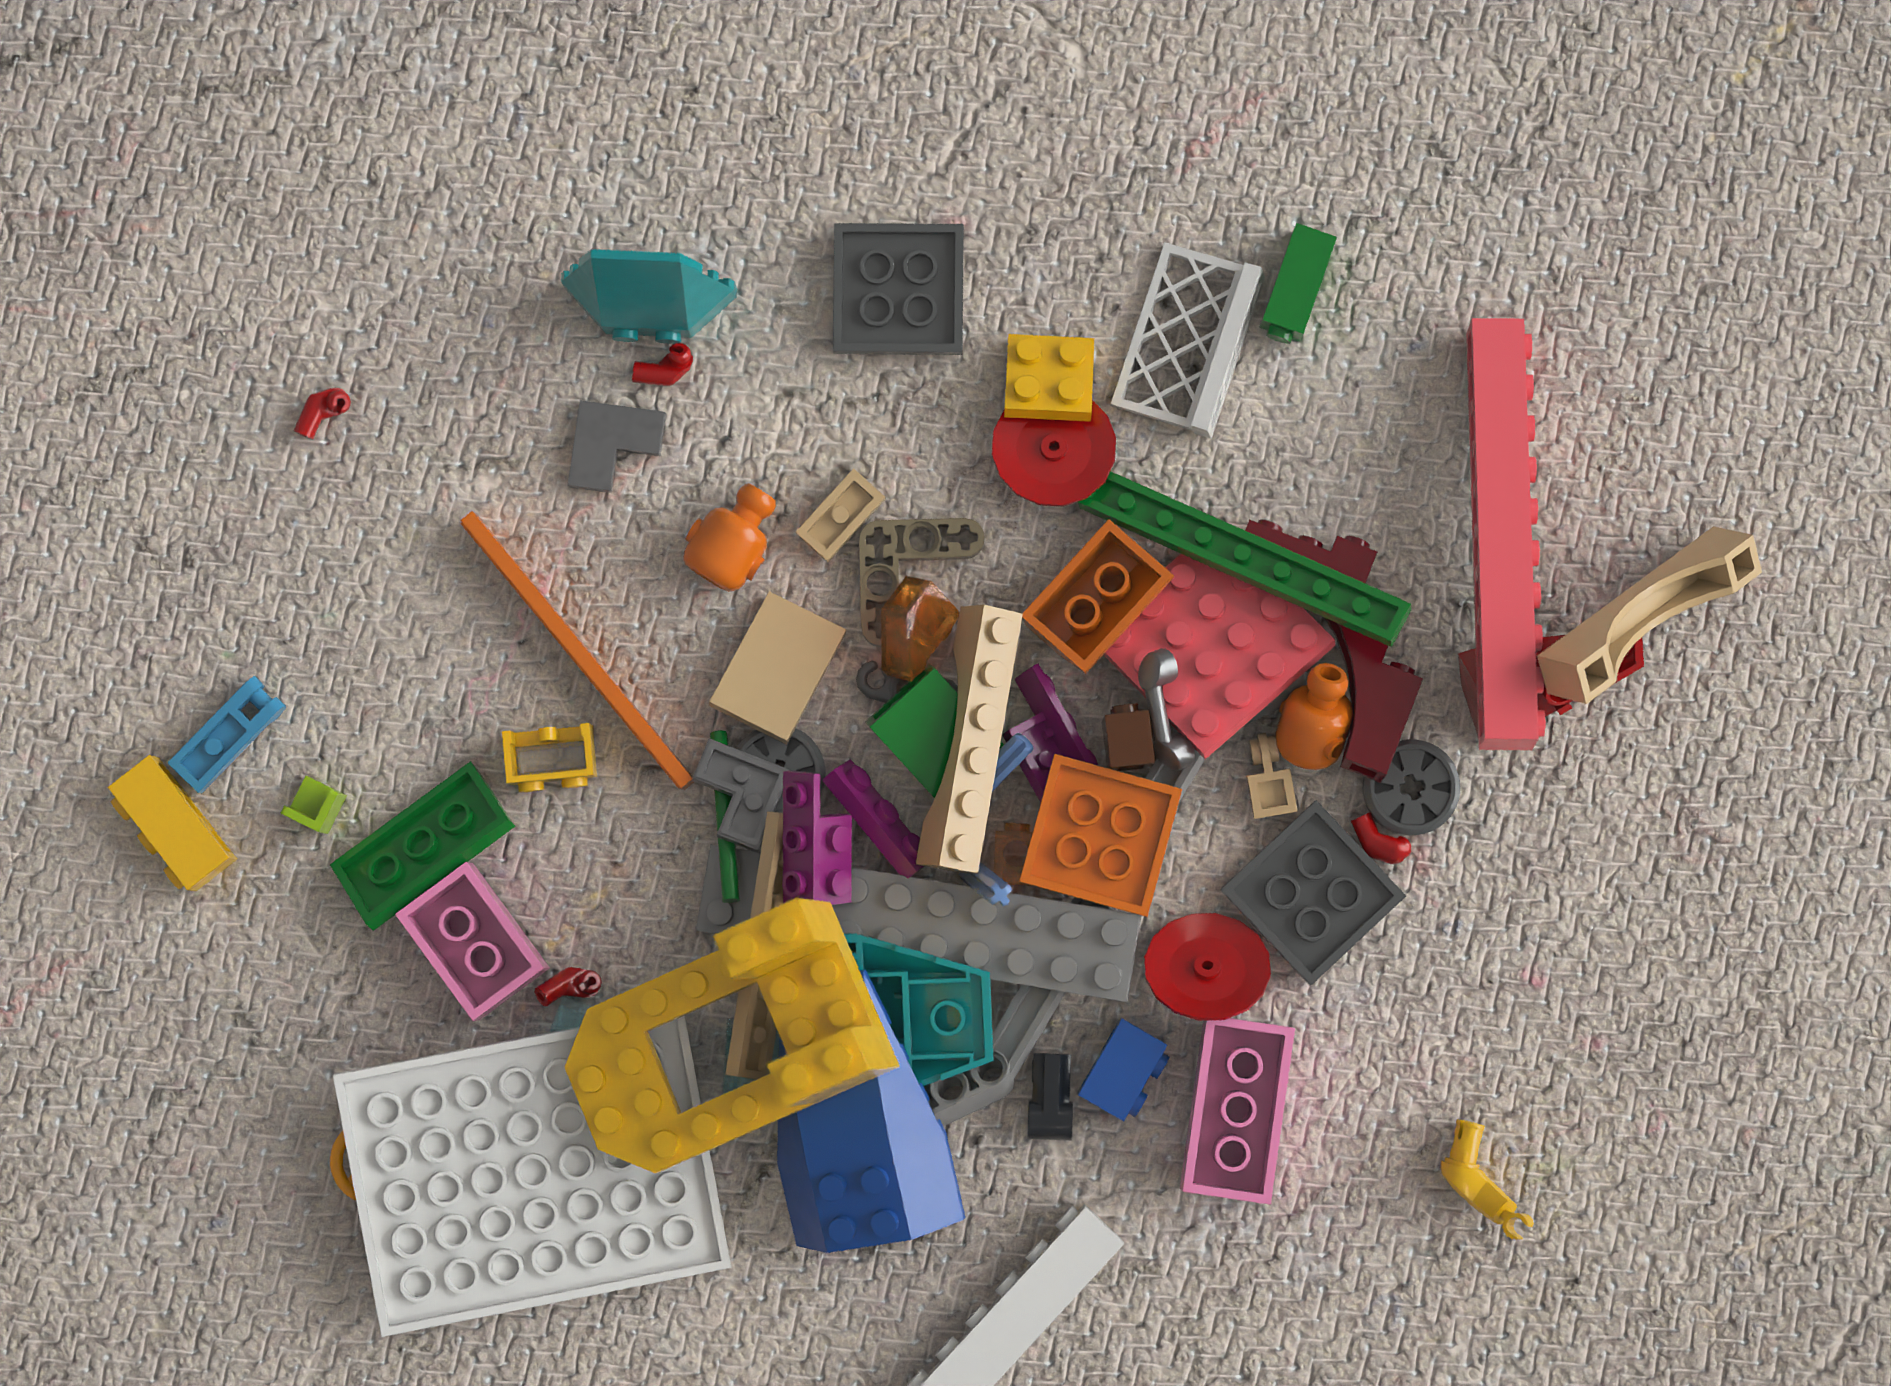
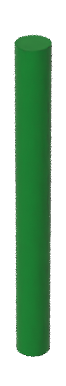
M718 730L710 733V739L728 745L726 731ZM714 790L718 833L732 796ZM718 838L722 902L735 903L740 901L736 844Z

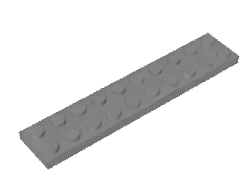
M710 844L696 931L717 934L750 919L761 852L756 853L736 848L740 901L724 903L722 902L718 845ZM853 867L852 903L832 905L843 933L861 934L990 971V980L1128 1002L1141 915L1013 893L1007 895L1010 900L1007 905L1002 906L998 902L991 905L970 886L914 877L908 879L902 875Z

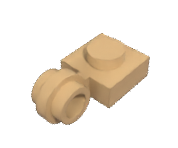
M1266 733L1257 734V739L1249 740L1253 766L1262 764L1263 773L1246 775L1253 818L1258 819L1298 812L1290 768L1273 771L1272 762L1279 761L1276 737H1267Z

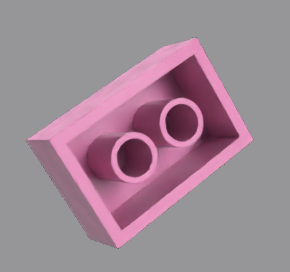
M465 862L395 914L472 1021L481 1020L550 969L474 863Z

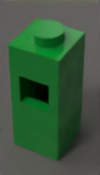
M1296 223L1259 328L1267 330V337L1286 344H1290L1292 339L1300 342L1337 239L1336 236Z

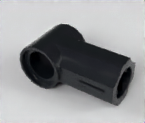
M1033 1054L1032 1099H1029L1028 1139L1072 1140L1073 1101H1070L1071 1054Z

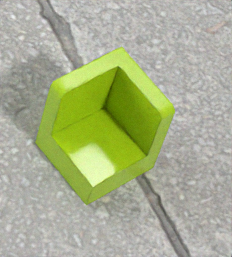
M305 776L291 806L284 805L281 814L317 832L328 834L347 795L309 776Z

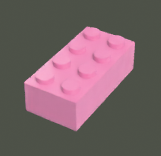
M1232 1018L1203 1021L1180 1182L1182 1192L1271 1205L1295 1028Z

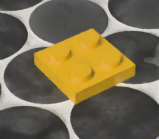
M1008 334L1004 417L1091 421L1094 338Z

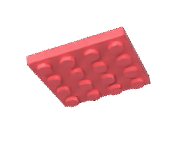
M1180 554L1165 567L1174 575V578L1105 652L1104 656L1146 698L1145 690L1141 688L1138 680L1140 664L1143 658L1152 651L1161 648L1169 650L1175 657L1178 665V675L1175 681L1162 685L1169 723L1192 743L1194 749L1204 759H1207L1335 647L1336 644L1335 639L1304 608Z

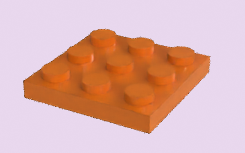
M1054 754L1019 882L1148 917L1182 789Z

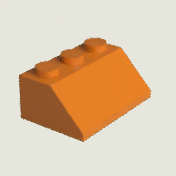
M1108 519L1022 613V620L1026 627L1052 650L1086 674L1174 578V575Z

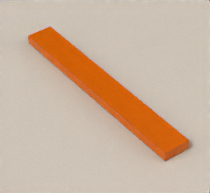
M473 511L460 520L462 523L460 524L673 783L681 790H686L694 783L691 773L481 518Z

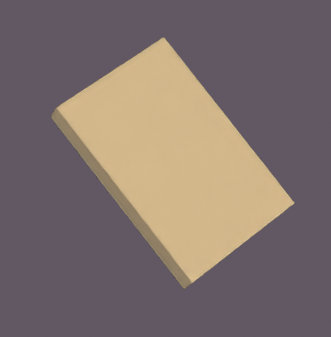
M769 591L713 693L709 706L787 745L845 637L846 629Z

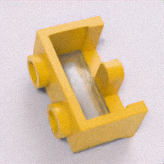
M582 723L579 727L538 728L537 731L516 733L511 730L502 731L506 783L518 785V792L545 790L544 782L561 781L562 788L588 786L587 778L597 777L594 726L590 723Z

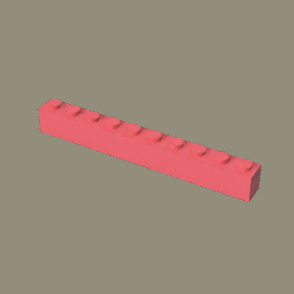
M1472 318L1466 333L1478 745L1479 750H1532L1539 737H1544L1546 727L1545 711L1538 710L1537 694L1543 693L1544 679L1541 668L1536 667V651H1541L1542 626L1541 624H1535L1534 609H1539L1541 604L1540 582H1533V566L1539 565L1540 547L1538 540H1532L1531 525H1536L1538 520L1537 498H1530V483H1535L1537 474L1536 457H1529V442H1533L1535 438V417L1527 413V401H1532L1534 393L1533 375L1526 374V360H1531L1532 335L1525 334L1524 319Z

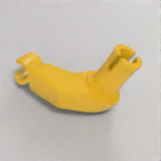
M1457 1119L1450 1155L1445 1157V1160H1441V1174L1449 1185L1472 1207L1495 1224H1503L1502 1228L1507 1237L1523 1240V1237L1514 1230V1222L1519 1218L1526 1226L1533 1227V1219L1526 1213H1514L1517 1205L1479 1169L1480 1165L1476 1164L1485 1125Z

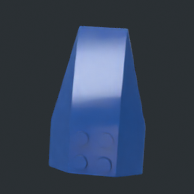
M866 969L859 971L900 1067L778 1120L777 1164L796 1246L824 1253L909 1241L965 1219L947 1133L940 1119H936L928 1103L930 1098L922 1082L918 1083L908 1062L910 1058L903 1044L898 1042L890 1026L892 1022ZM780 1035L778 1059L787 1055Z

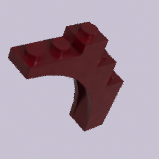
M1249 519L1245 531L1363 583H1366L1378 551L1369 548L1370 544L1355 536H1346L1345 538L1337 536L1329 551L1324 549L1323 544L1315 538L1300 535L1296 538L1283 533L1282 527L1274 522L1260 519L1257 523ZM1325 618L1336 637L1346 666L1350 699L1353 705V721L1340 767L1381 783L1388 773L1423 678L1414 675L1415 670L1405 664L1391 662L1388 665L1383 663L1388 645Z

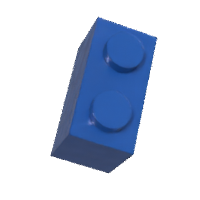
M1120 1018L1077 1094L1123 1122L1128 1114L1136 1117L1148 1094L1142 1091L1150 1076L1158 1079L1170 1056L1164 1053L1168 1045Z

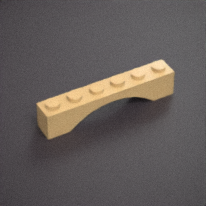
M1713 526L1540 653L1537 657L1547 693L1588 704L1617 682L1618 669L1624 656L1647 632L1689 608L1734 594L1761 574L1762 570L1753 535Z
M988 605L960 607L953 647L958 682L955 730L942 782L933 804L923 820L916 859L917 865L952 872L978 873L1022 613Z

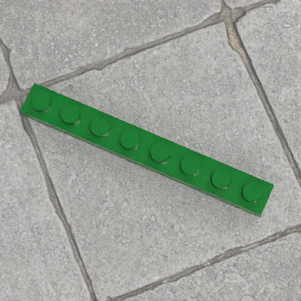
M1111 471L1106 482L1087 499L1078 502L1079 508L1106 521L1110 519L1115 525L1390 647L1393 646L1411 612V603Z

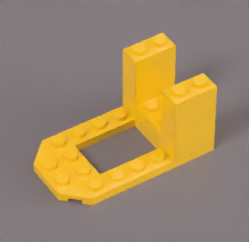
M800 898L793 899L713 935L719 950L587 1008L564 1068L598 1150L650 1172L659 1173L900 1067L831 902ZM758 983L787 1055L767 1064L770 1074L681 1113L648 1032Z

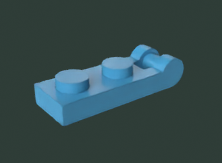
M253 676L244 683L168 761V764L197 793L202 794L258 735L286 709V706L277 697L272 699L263 690L265 685L256 676ZM249 702L259 710L251 720L241 711Z

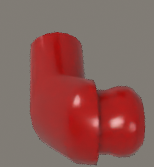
M337 387L311 394L305 402L293 431L313 440L322 420L348 411L351 405L349 395L343 389Z
M1370 812L1350 821L1363 850L1370 858L1388 864H1398L1410 855L1411 844L1409 840L1401 835L1395 838L1379 833Z
M568 967L534 989L537 1000L543 1006L550 1005L562 996L590 998L598 993L602 980L600 975L593 970Z

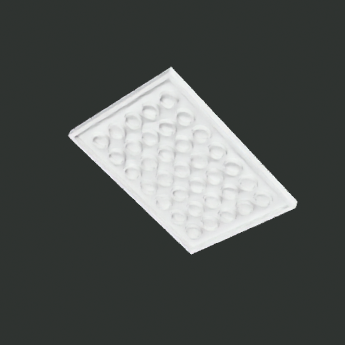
M682 1016L648 1032L681 1113L701 1104L685 1016ZM580 1027L345 1071L333 1075L381 1337L731 1268L710 1150L659 1173L650 1172L598 1150L564 1068Z

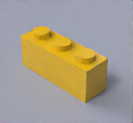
M148 755L108 786L115 796L110 801L115 810L126 821L132 818L141 830L137 834L139 841L150 854L159 853L168 865L163 869L164 873L178 889L185 887L188 891H198L237 860L230 848L159 757Z

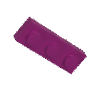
M849 759L822 779L899 875L909 879L925 867L916 864L920 837L911 833L901 821L895 806L882 798L871 784V779L863 768L855 765Z

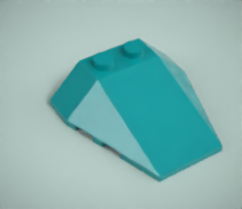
M591 249L579 258V264H572L570 271H563L561 273V283L566 291L606 334H612L613 340L621 342L638 341V335L655 336V341L658 343H681V337L692 338L737 298V287L734 280L730 278L719 279V273L714 270H708L707 275L703 274V264L681 253Z
M844 933L859 970L866 969L892 1022L890 1026L898 1042L903 1044L910 1058L908 1062L918 1083L922 1082L923 1086L994 1061L990 971L861 934Z

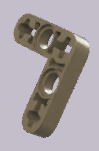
M967 518L876 520L864 526L859 537L860 609L862 634L868 643L877 647H885L895 642L899 636V561L973 558L980 553L984 546L985 536L979 523ZM939 527H948L947 536L960 535L961 528L967 527L969 528L970 535H977L978 541L971 542L969 550H961V545L958 542H947L949 551L940 552L942 540ZM918 528L930 530L935 538L932 548L924 552L913 549L909 539L914 530ZM874 530H883L884 537L891 538V544L883 546V559L893 558V565L889 566L878 563L866 567V559L875 561L874 546L866 544L867 538L874 537ZM876 572H885L892 579L891 590L882 596L872 594L867 587L869 577ZM868 601L876 604L894 601V609L884 607L886 622L893 623V630L886 631L885 638L879 639L875 631L868 630V625L876 622V607L867 610Z

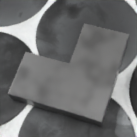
M580 400L568 486L570 488L612 493L618 451L661 456L666 412Z
M709 738L694 773L693 781L732 796L717 837L758 853L763 841L767 811L775 812L783 792V771L790 770Z

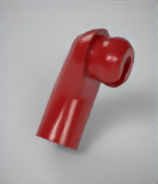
M675 343L669 347L670 352L658 364L635 361L632 382L659 386L674 385L692 366L693 356L691 355L690 348L686 344Z

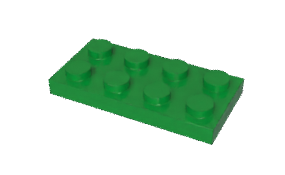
M470 761L340 856L330 866L365 924L374 931L409 903L462 864L470 861L516 826L479 770Z

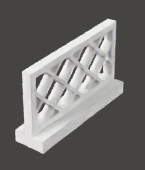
M1164 243L1111 401V406L1192 430L1197 435L1212 439L1265 279L1262 267L1246 262L1242 265ZM1171 256L1189 261L1195 274L1172 285L1166 274ZM1196 263L1201 264V265H1205V266H1208V267L1205 268V269H1203V270H1201V271H1199V269H1198ZM1218 270L1234 274L1230 289L1215 297L1212 296L1203 279ZM1164 280L1168 288L1160 292ZM1199 281L1209 300L1186 311L1176 292ZM1172 295L1182 314L1159 326L1153 315L1155 304ZM1226 300L1221 313L1217 304ZM1213 307L1219 318L1217 328L1200 338L1190 318ZM1151 320L1155 328L1146 332ZM1186 321L1195 341L1172 352L1163 332ZM1159 335L1168 355L1145 366L1139 355L1141 345ZM1212 340L1209 352L1207 353L1204 344ZM1199 347L1206 359L1203 370L1186 378L1176 359ZM1137 360L1141 369L1132 373ZM1172 361L1182 381L1159 393L1149 373ZM1145 376L1155 395L1140 403L1125 400L1124 396L1128 384ZM1199 381L1194 394L1190 385ZM1186 388L1192 399L1187 418L1169 413L1163 399ZM1159 402L1162 410L1149 406Z

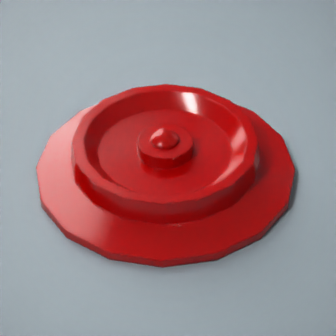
M1093 400L1091 421L1004 417L1003 410L993 430L992 458L1000 478L1017 496L1037 505L1064 507L1087 499L1106 482L1115 463L1116 436L1108 415Z
M1195 913L1170 921L1152 937L1144 956L1145 980L1155 998L1174 1013L1198 1021L1226 1020L1248 1011L1263 997L1271 977L1269 952L1259 935L1240 920L1218 913Z

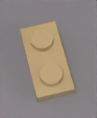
M853 468L795 533L828 563L886 500V497Z

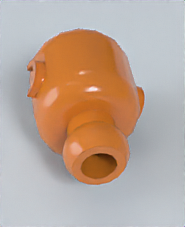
M750 483L743 485L737 492L736 504L732 511L723 507L715 508L703 520L698 518L692 525L685 538L689 542L683 556L685 564L707 581L728 592L740 589L747 579L752 581L756 571L765 561L762 555L767 547L766 535L758 529V526L763 519L772 515L776 507V500Z
M1329 663L1315 666L1307 676V685L1293 690L1279 707L1281 716L1275 733L1276 745L1282 757L1297 767L1309 770L1325 769L1338 761L1344 749L1353 721V705L1345 695L1349 686L1348 677L1340 667Z

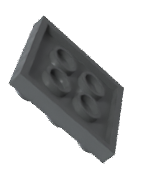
M834 223L833 354L963 355L964 224Z
M1317 800L1307 807L1220 889L1309 986L1314 984L1406 897L1401 889Z

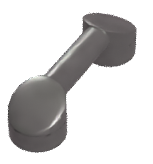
M1161 648L1148 653L1143 658L1139 668L1138 680L1141 688L1145 690L1155 740L1153 742L1154 753L1170 769L1181 770L1194 763L1195 751L1192 743L1183 734L1171 735L1162 685L1175 681L1178 675V665L1173 654L1169 650Z

